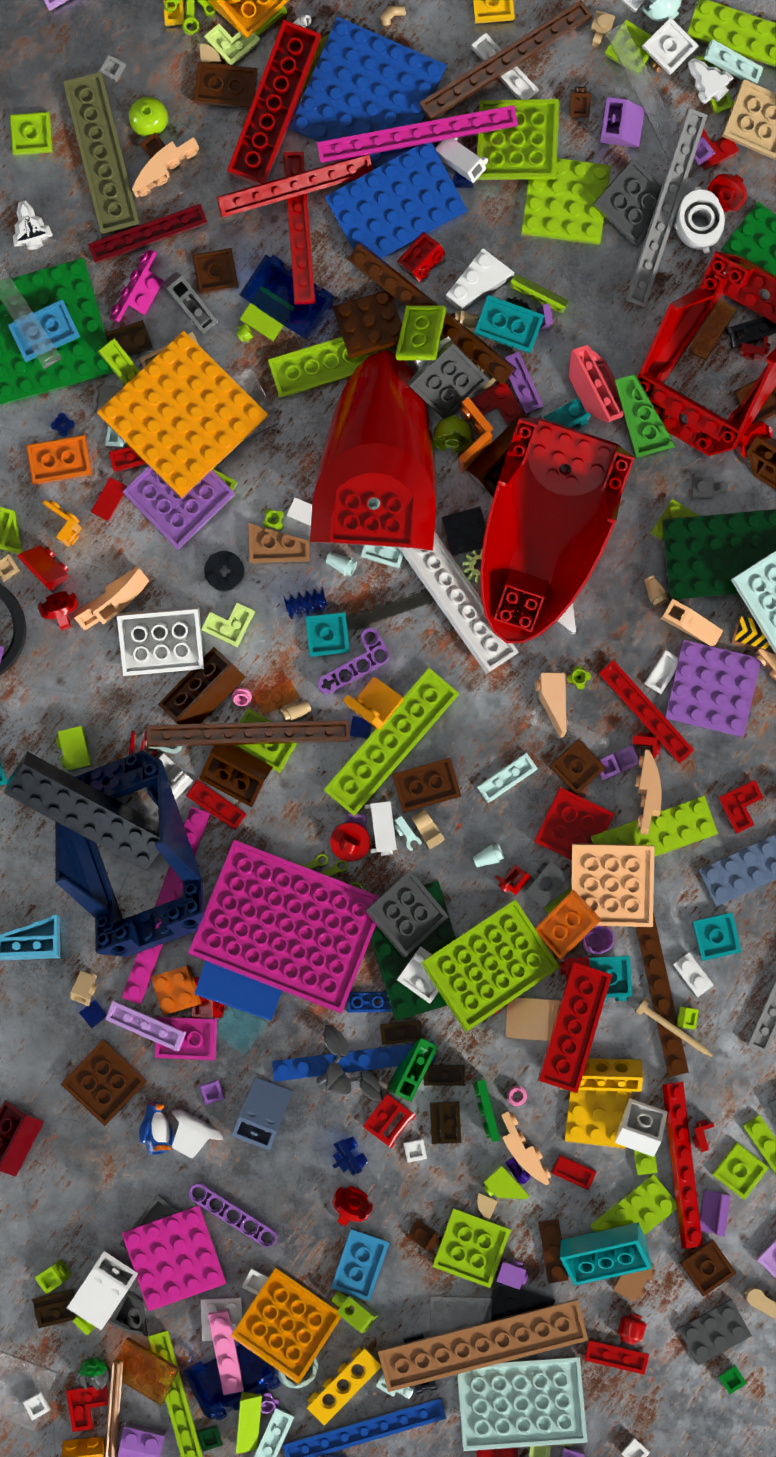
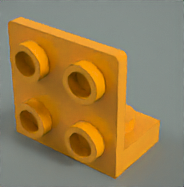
M373 677L358 697L353 699L347 695L343 702L351 710L380 730L404 698L382 681Z

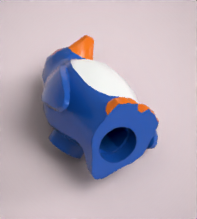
M151 1101L147 1105L139 1130L140 1142L142 1144L145 1143L148 1155L163 1154L171 1151L169 1144H173L175 1137L174 1130L163 1113L164 1105L157 1101Z

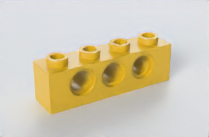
M588 1058L579 1090L641 1092L643 1082L642 1060Z
M365 1345L362 1349L360 1347L356 1348L350 1355L352 1359L347 1364L343 1362L336 1369L338 1373L333 1378L328 1377L321 1385L323 1389L319 1393L315 1391L307 1399L309 1402L307 1409L323 1425L382 1367L380 1360ZM355 1364H360L364 1370L356 1374L352 1371V1367ZM345 1379L349 1382V1386L343 1389L338 1386L337 1382ZM331 1394L335 1400L332 1403H326L323 1400V1396Z

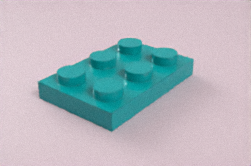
M487 295L474 334L531 354L545 315Z

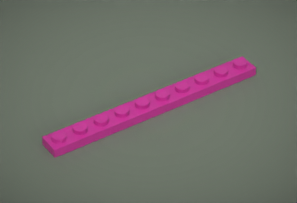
M512 105L317 142L320 163L322 164L517 127L518 123L515 107Z
M191 807L184 827L194 856H196L211 813ZM169 866L155 907L181 897L183 881L171 866ZM163 944L137 954L122 995L123 999L142 1004Z

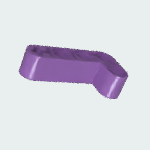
M365 629L361 634V641L367 652L319 679L318 687L321 693L325 695L333 694L388 662V649L375 629ZM373 633L376 636V640L373 643H367L364 639L366 634ZM379 650L386 654L385 659L382 661H378L374 657V654ZM361 660L368 663V668L364 671H360L357 668V663ZM343 670H347L351 674L350 678L346 681L339 678V674ZM336 675V679L340 683V685L337 686L336 682H334L330 685V690H327V688L323 689V682L325 680H327L328 683L333 681L334 678L332 676Z

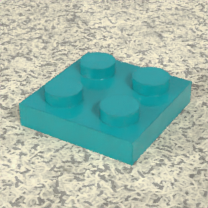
M346 612L305 617L310 657L350 653Z
M733 912L692 921L701 961L742 952Z

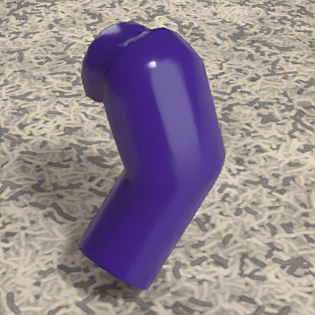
M514 1157L505 1162L518 1183L525 1184L530 1180V1174L526 1170L521 1169Z

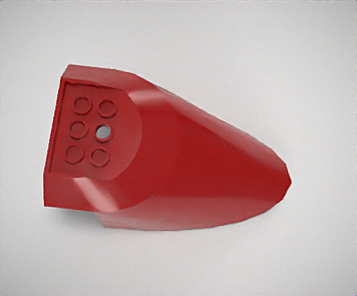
M388 350L368 356L355 369L342 390L331 419L319 466L312 502L310 542L400 547L433 551L436 517V469L431 422L426 402L407 384V381L415 375L404 360H397L396 354ZM372 498H377L380 501V506L376 510L368 507V501Z
M519 418L490 508L480 569L481 598L485 617L493 633L505 643H525L544 633L560 619L575 601L591 576L617 521L621 495L635 460L632 454L617 443L543 418ZM568 464L571 467V471L563 472L560 466Z

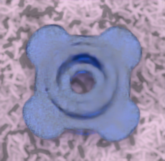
M65 413L58 414L55 421L51 423V428L57 430L61 437L67 436V432L75 426L74 421L69 420Z

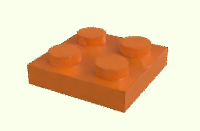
M467 397L462 401L461 415L465 421H471L477 436L480 437L486 430L492 434L493 427L470 398Z
M190 965L151 976L162 1015L201 1004L199 996L194 994L196 984Z

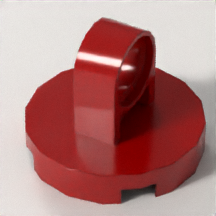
M726 173L719 174L709 183L707 190L719 199L724 212L729 210L738 211L747 199V190L743 184L744 179L738 174H735V176Z
M763 421L751 424L736 447L737 452L743 458L747 457L746 452L757 435L772 438L773 431L771 427Z
M62 591L47 596L45 603L40 602L38 604L41 617L45 619L57 618L62 631L71 628L68 614L78 607L79 602L75 593L72 592L71 595H68L67 591Z
M347 821L337 825L332 831L330 838L331 850L335 856L347 862L358 861L363 858L369 851L371 843L366 827L354 821Z
M348 1186L347 1189L339 1187L332 1199L334 1209L340 1215L337 1222L346 1227L349 1221L361 1222L366 1220L373 1209L372 1202L370 1203L367 1200L368 1195L361 1189L353 1186Z

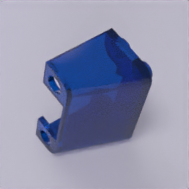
M265 254L239 295L307 341L335 304L334 296L324 288L321 291L316 289L318 285L314 283L315 303L294 305L292 268L290 271L283 267L285 263L273 254L271 257Z
M238 1342L239 1345L236 1346L243 1380V1392L262 1394L263 1396V1392L268 1389L274 1390L280 1387L281 1381L278 1379L276 1368ZM216 1358L206 1364L199 1361L183 1370L204 1416L220 1421L228 1416V1412L233 1409L234 1411L240 1409L242 1392L223 1395Z

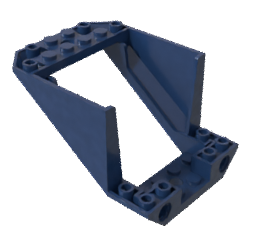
M139 751L76 776L79 780L114 799L147 787L148 795L158 806L159 841L155 842V847L183 881V897L123 919L97 843L55 821V882L95 918V952L102 955L128 957L196 932L204 917L203 880L163 762L144 751Z

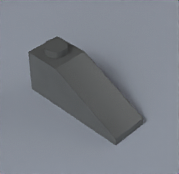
M175 272L161 284L202 334L218 322L181 274Z

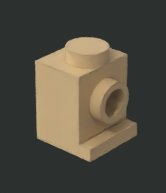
M80 971L71 990L70 999L89 1006L91 996L94 995L97 988L95 984L97 976L92 972Z

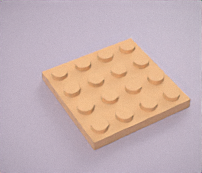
M572 843L571 891L575 890L600 917L601 921L596 926L653 927L654 845Z

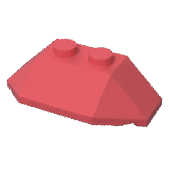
M588 345L573 349L570 355L569 379L586 413L606 423L623 417L624 412L615 378L606 360L591 350V347Z

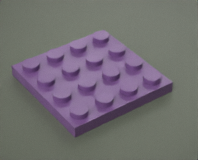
M149 466L123 491L177 550L236 495L212 470L181 499Z
M682 640L665 718L744 737L761 661L754 656Z

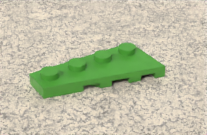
M636 374L616 379L615 383L636 458L676 447Z

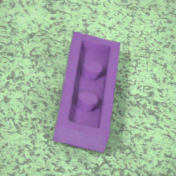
M516 352L505 357L507 361L516 367L509 377V381L524 414L527 415L543 408L544 405L520 353Z

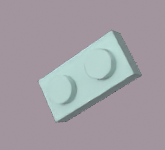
M364 545L361 558L399 569L403 554L398 547Z

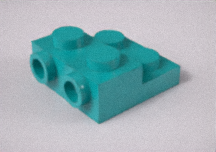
M630 956L589 958L590 968L612 974L604 1002H607V998H615V1001H628L627 997H632Z

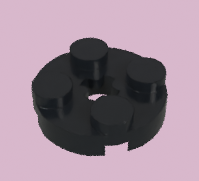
M219 551L210 555L205 563V578L209 585L218 591H231L244 579V565L240 558L232 552ZM223 566L230 570V573H226V577L219 573V569H222Z

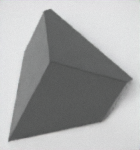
M127 1291L109 1323L128 1333L148 1336L143 1304L144 1299Z

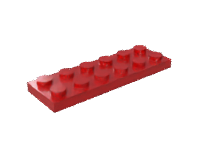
M572 962L537 1081L578 1093L612 974Z

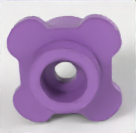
M265 1392L262 1396L261 1412L264 1414L272 1413L275 1407L279 1405V1400L274 1399L270 1392Z

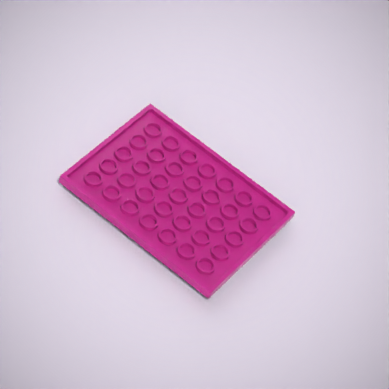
M234 840L188 954L342 1014L376 926L364 910L379 896Z

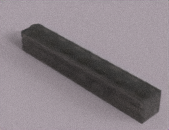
M427 588L420 590V593L416 594V592H413L408 597L404 598V596L397 598V601H387L383 606L379 604L373 606L371 610H368V608L362 610L360 614H350L348 621L353 631L433 603L435 600Z

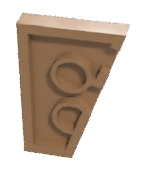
M248 523L250 564L310 562V542L308 540Z

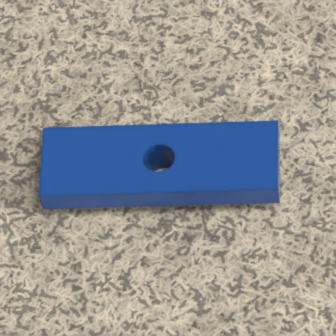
M350 992L347 998V1013L392 1012L386 992ZM376 998L381 999L382 1003L380 1006L374 1004Z

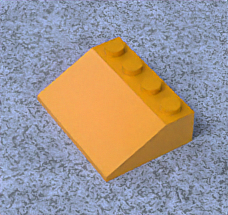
M208 0L213 8L246 39L289 1Z

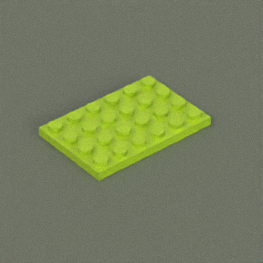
M516 899L420 963L465 1032L560 968Z

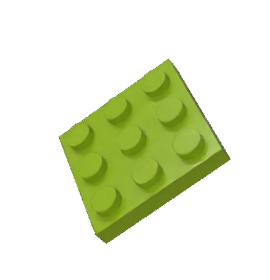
M453 1208L432 1267L491 1288L511 1229Z

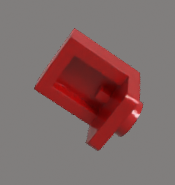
M764 336L762 339L761 347L742 343L738 355H742V358L746 360H762L764 355H768L771 343H767V336Z
M637 732V736H632L631 745L650 746L654 759L656 755H660L661 743L657 742L658 738L649 737V733Z
M515 864L503 879L498 875L494 878L500 882L497 886L504 892L511 891L516 895L531 876Z
M708 1119L696 1122L697 1126L692 1127L695 1135L692 1137L695 1149L699 1148L701 1152L709 1150L703 1130L715 1127L714 1122H708Z

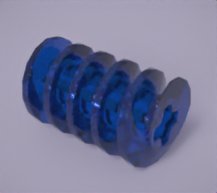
M323 586L320 589V593L313 588L312 595H310L308 590H305L304 597L300 592H297L296 598L292 594H289L288 600L284 597L287 614L291 620L294 617V613L301 618L302 611H304L306 616H309L310 609L314 614H317V609L320 608L323 613L325 612V606H327Z

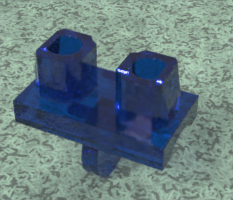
M354 1137L342 1139L333 1144L337 1150L333 1154L336 1160L332 1164L334 1169L340 1167L343 1173L349 1170L352 1176L363 1171L362 1168L368 1163V1160L363 1153L356 1157L352 1154L351 1150L358 1146Z

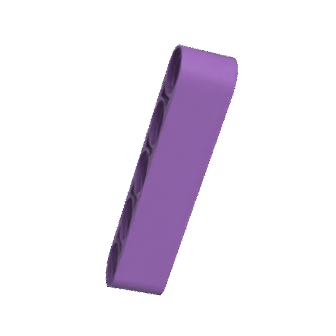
M197 1182L191 1186L189 1197L193 1202L258 1244L270 1247L275 1243L277 1232L273 1227L205 1183ZM194 1188H202L204 1196L196 1197L193 1193ZM211 1199H219L221 1207L213 1208L210 1204ZM231 1209L236 1210L239 1217L234 1220L230 1219L228 1211ZM248 1220L256 1224V1228L252 1231L247 1230L245 1227V1222ZM264 1232H271L273 1240L270 1242L264 1241L262 1234Z

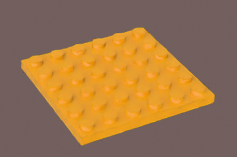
M185 331L180 333L97 412V415L181 499L268 417V414Z

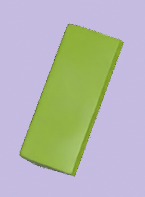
M518 274L510 282V288L543 305L550 304L551 309L563 314L569 303L567 299Z
M241 1393L236 1453L253 1451L258 1448L262 1394Z

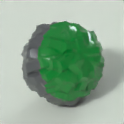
M92 1357L87 1359L78 1370V1381L85 1389H87V1385H93L96 1390L103 1389L109 1383L110 1368L101 1358Z

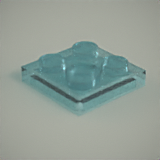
M230 1007L217 1023V1036L244 1056L269 1023L261 1017Z

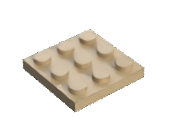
M745 79L742 80L721 136L775 160L776 93Z

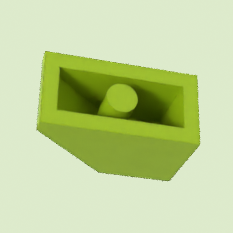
M502 1164L483 1180L485 1184L483 1188L490 1196L495 1195L497 1198L527 1199L530 1197Z

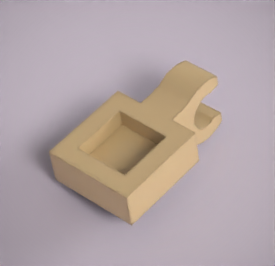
M596 11L590 29L591 32L595 33L592 46L599 48L603 35L609 37L616 16Z

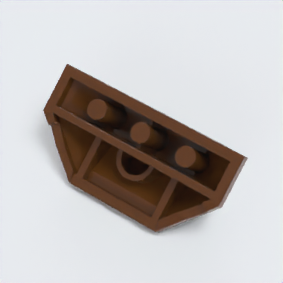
M757 435L746 452L753 475L776 490V439Z

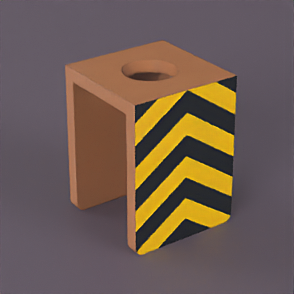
M742 616L737 620L732 644L757 651L759 649L769 651L770 644L755 619Z

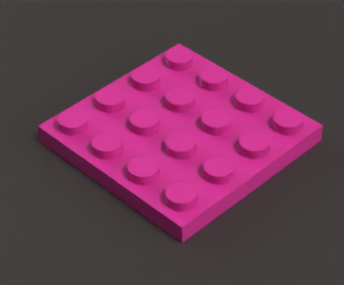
M200 1205L122 1232L134 1271L138 1273L137 1280L148 1312L227 1283Z

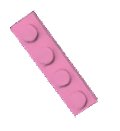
M229 1309L208 1313L223 1395L243 1392L244 1386L235 1340L230 1337L233 1329Z

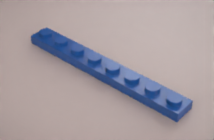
M415 1043L349 1051L347 1056H341L338 1064L345 1073L396 1067L401 1064ZM324 1054L272 1061L274 1082L321 1076L327 1072L326 1068L335 1061L337 1056ZM435 1054L431 1062H436Z
M441 1397L286 1442L282 1446L286 1457H318L444 1420L446 1415Z

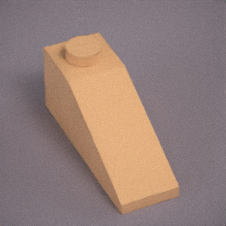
M541 673L539 678L535 680V691H539V700L558 736L564 737L567 732L565 673Z

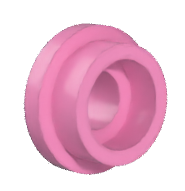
M239 687L233 690L231 697L237 706H246L251 701L252 694L247 688Z
M515 1085L508 1089L506 1097L511 1105L520 1106L526 1101L527 1093L523 1087ZM514 1092L520 1093L519 1099L513 1098Z

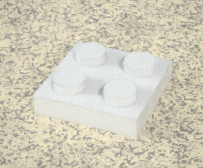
M670 18L642 48L670 76L699 45Z
M242 1297L201 1299L202 1341H213L208 1313L229 1309L232 1329L234 1331L243 1317Z

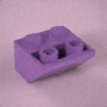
M607 97L599 143L639 148L645 108L627 99Z

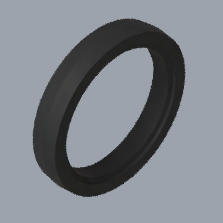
M0 584V599L7 606L13 621V637L0 663V675H2L14 665L23 650L26 640V620L16 597Z

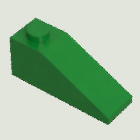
M419 1038L395 1070L387 1090L412 1102L438 1046Z

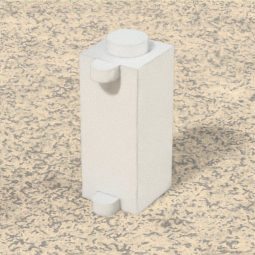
M458 138L439 142L435 150L441 161L470 182L474 183L486 170L485 165L488 159L484 156L480 158L458 143Z
M391 801L364 805L365 809L371 808L376 848L370 849V853L381 852V856L393 855V851L397 850Z

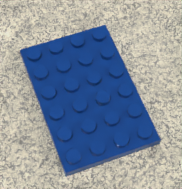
M432 143L418 145L324 197L352 250L354 251L356 246L362 243L380 258L416 240L423 232L427 234L468 211Z

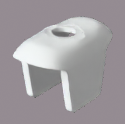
M184 1110L172 1111V1114L179 1121L172 1144L173 1149L190 1158H194L207 1140H224L223 1135L217 1128Z

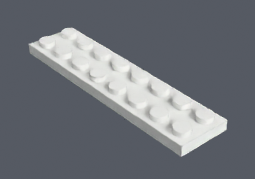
M435 531L433 551L398 547L486 674L519 653L513 643H505L493 633L485 617L481 597Z

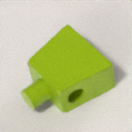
M338 1291L331 1300L340 1307L337 1314L361 1334L367 1332L379 1316L378 1313L355 1296L350 1295L347 1298ZM350 1305L354 1307V1313L350 1312Z

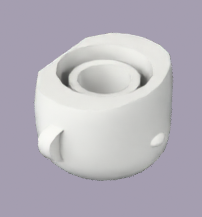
M695 187V191H691L682 199L676 213L674 227L680 240L689 248L703 250L704 254L710 253V247L718 242L725 224V215L719 199L712 192L701 190V187ZM694 215H702L708 219L709 225L697 227L692 222V217Z

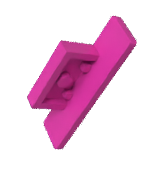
M147 250L141 255L139 259L140 264L131 273L130 282L122 289L120 300L110 311L111 316L109 319L111 321L119 322L128 306L142 315L146 314L164 281L148 270L157 255L156 251Z

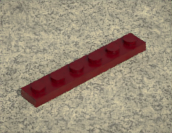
M200 203L89 243L88 246L95 264L201 227L208 224Z

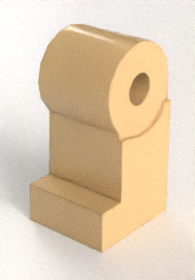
M425 809L411 817L429 850L445 840Z
M758 1287L748 1288L745 1293L747 1302L776 1320V1299L773 1300L764 1295Z

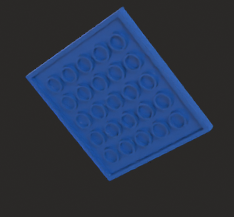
M337 16L289 129L317 142L422 123L426 115L420 108L419 103L437 91L447 65ZM412 146L369 154L373 167L378 168L411 150Z

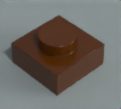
M156 132L140 143L141 148L150 159L166 146Z

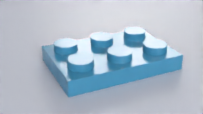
M63 299L8 325L25 362L80 337Z
M351 1228L331 1288L370 1301L390 1241Z

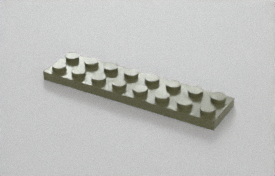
M102 72L63 81L101 235L139 226L140 222Z

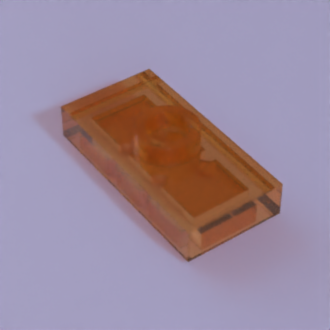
M291 680L255 696L263 715L300 698Z

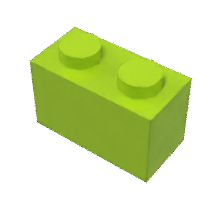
M83 726L57 731L56 743L58 749L62 748L63 756L60 759L63 768L71 772L93 766Z

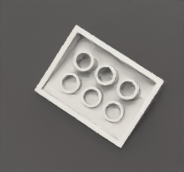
M199 606L121 612L117 615L123 676L204 669Z

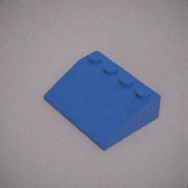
M205 961L194 994L272 1021L282 991Z

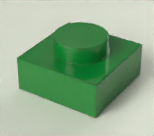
M735 1365L718 1375V1378L729 1394L747 1384Z

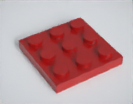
M560 787L534 843L572 860V843L593 844L590 836L606 831L615 813Z

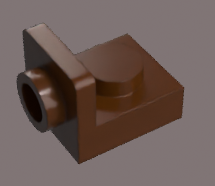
M575 87V90H570L569 117H590L591 92L587 90V87Z
M417 1219L407 1235V1238L423 1247L427 1252L430 1248L434 1249L440 1240L437 1238L438 1232Z

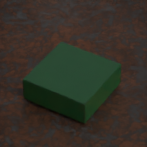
M217 1424L197 1431L203 1452L223 1446Z

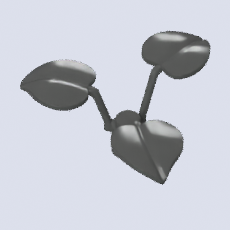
M325 1025L323 1034L325 1045L337 1057L326 1068L327 1072L317 1077L318 1087L324 1092L332 1091L347 1095L351 1092V1082L359 1081L361 1091L368 1098L378 1102L382 1101L383 1096L380 1083L372 1072L364 1070L361 1072V1077L350 1079L345 1075L338 1062L341 1056L345 1057L348 1055L347 1041L336 1028Z

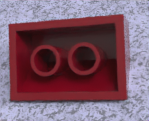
M4 1100L0 1108V1172L16 1177L44 1121L7 1100Z

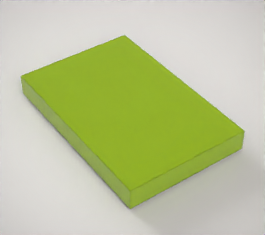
M406 306L396 351L397 360H436L446 313L445 306Z
M248 708L239 723L272 721ZM298 743L244 744L234 746L271 765L273 770L280 773Z

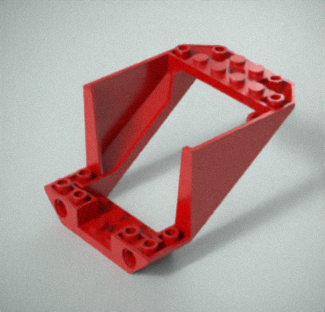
M717 251L714 252L700 286L669 304L637 377L668 433L707 456L736 448L776 386V348L766 357L767 366L741 405L730 414L728 420L664 384L723 294L776 323V276L741 256ZM762 289L769 291V299H765L762 296ZM681 414H685L687 416L688 423H683L681 421Z

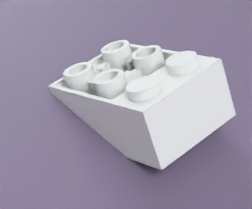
M104 1251L76 1292L67 1309L99 1330H102L138 1273Z

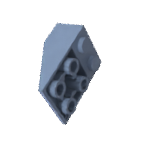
M255 1077L232 1136L270 1151L293 1091Z

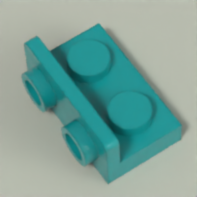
M576 398L544 416L543 419L573 429L575 427L580 429L589 423L588 420L591 415L586 413L579 398Z

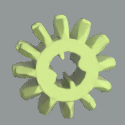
M481 549L480 555H477V551L473 550L472 554L474 557L467 554L466 558L470 562L463 561L462 564L469 567L463 570L464 574L470 572L467 579L471 580L475 576V583L479 582L481 571H478V568L476 570L474 567L477 562H481L483 549Z

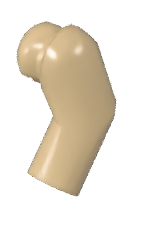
M405 5L387 7L379 16V19H381L380 24L382 26H389L394 16H406Z

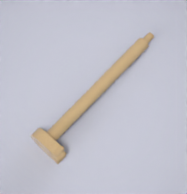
M644 996L642 1002L635 1009L637 1014L641 1015L644 1012L704 1055L713 1056L704 1045L647 1007L650 999Z

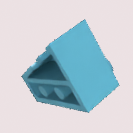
M57 914L0 935V960L60 958V917Z

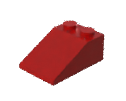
M39 545L18 554L17 557L52 593L70 577L66 573L69 569L62 561L57 563L53 559L55 554L48 547L44 549Z

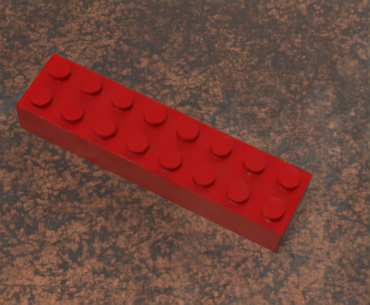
M283 20L228 166L227 173L229 176L253 185L269 181L320 45V33Z

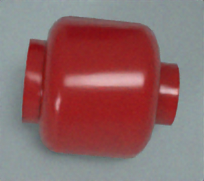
M630 1312L629 1316H622L617 1330L621 1341L636 1345L637 1342L643 1340L647 1324L641 1320V1315Z

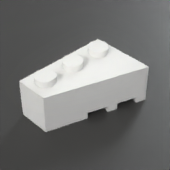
M483 248L446 294L445 300L457 310L464 311L490 292L495 291L498 287L510 281L514 277L515 272Z

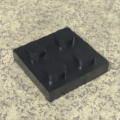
M480 506L442 517L452 557L483 548L486 524Z

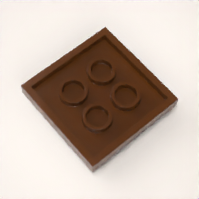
M386 290L333 306L349 359L398 344L402 323L393 297Z
M102 1039L61 1085L98 1121L106 1126L141 1089L147 1080Z

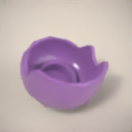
M595 926L581 940V943L589 953L602 954L613 946L614 934L609 926Z

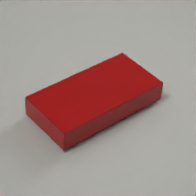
M110 477L91 513L109 522L124 496L123 491L128 486Z
M560 1154L551 1171V1174L586 1190H589L597 1171Z

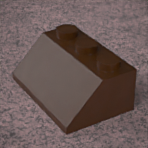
M215 745L209 754L199 779L242 803L253 807L273 767L234 745Z

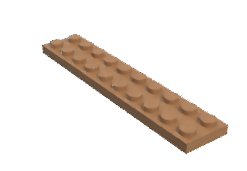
M578 1299L380 1349L378 1350V1355L387 1390L391 1392L588 1341V1336Z

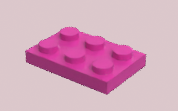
M156 1017L160 1021L185 1031L186 1035L179 1051L172 1050L155 1042V1058L216 1060L217 1019Z

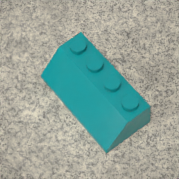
M639 1223L561 1240L560 1259L574 1286L652 1269L646 1237Z

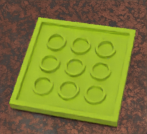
M559 99L480 100L479 112L514 105L518 126L478 134L477 156L480 158L486 157L488 162L485 165L486 170L477 180L556 179Z
M557 158L556 179H529L521 234L600 245L604 215L592 204L609 185L611 165Z

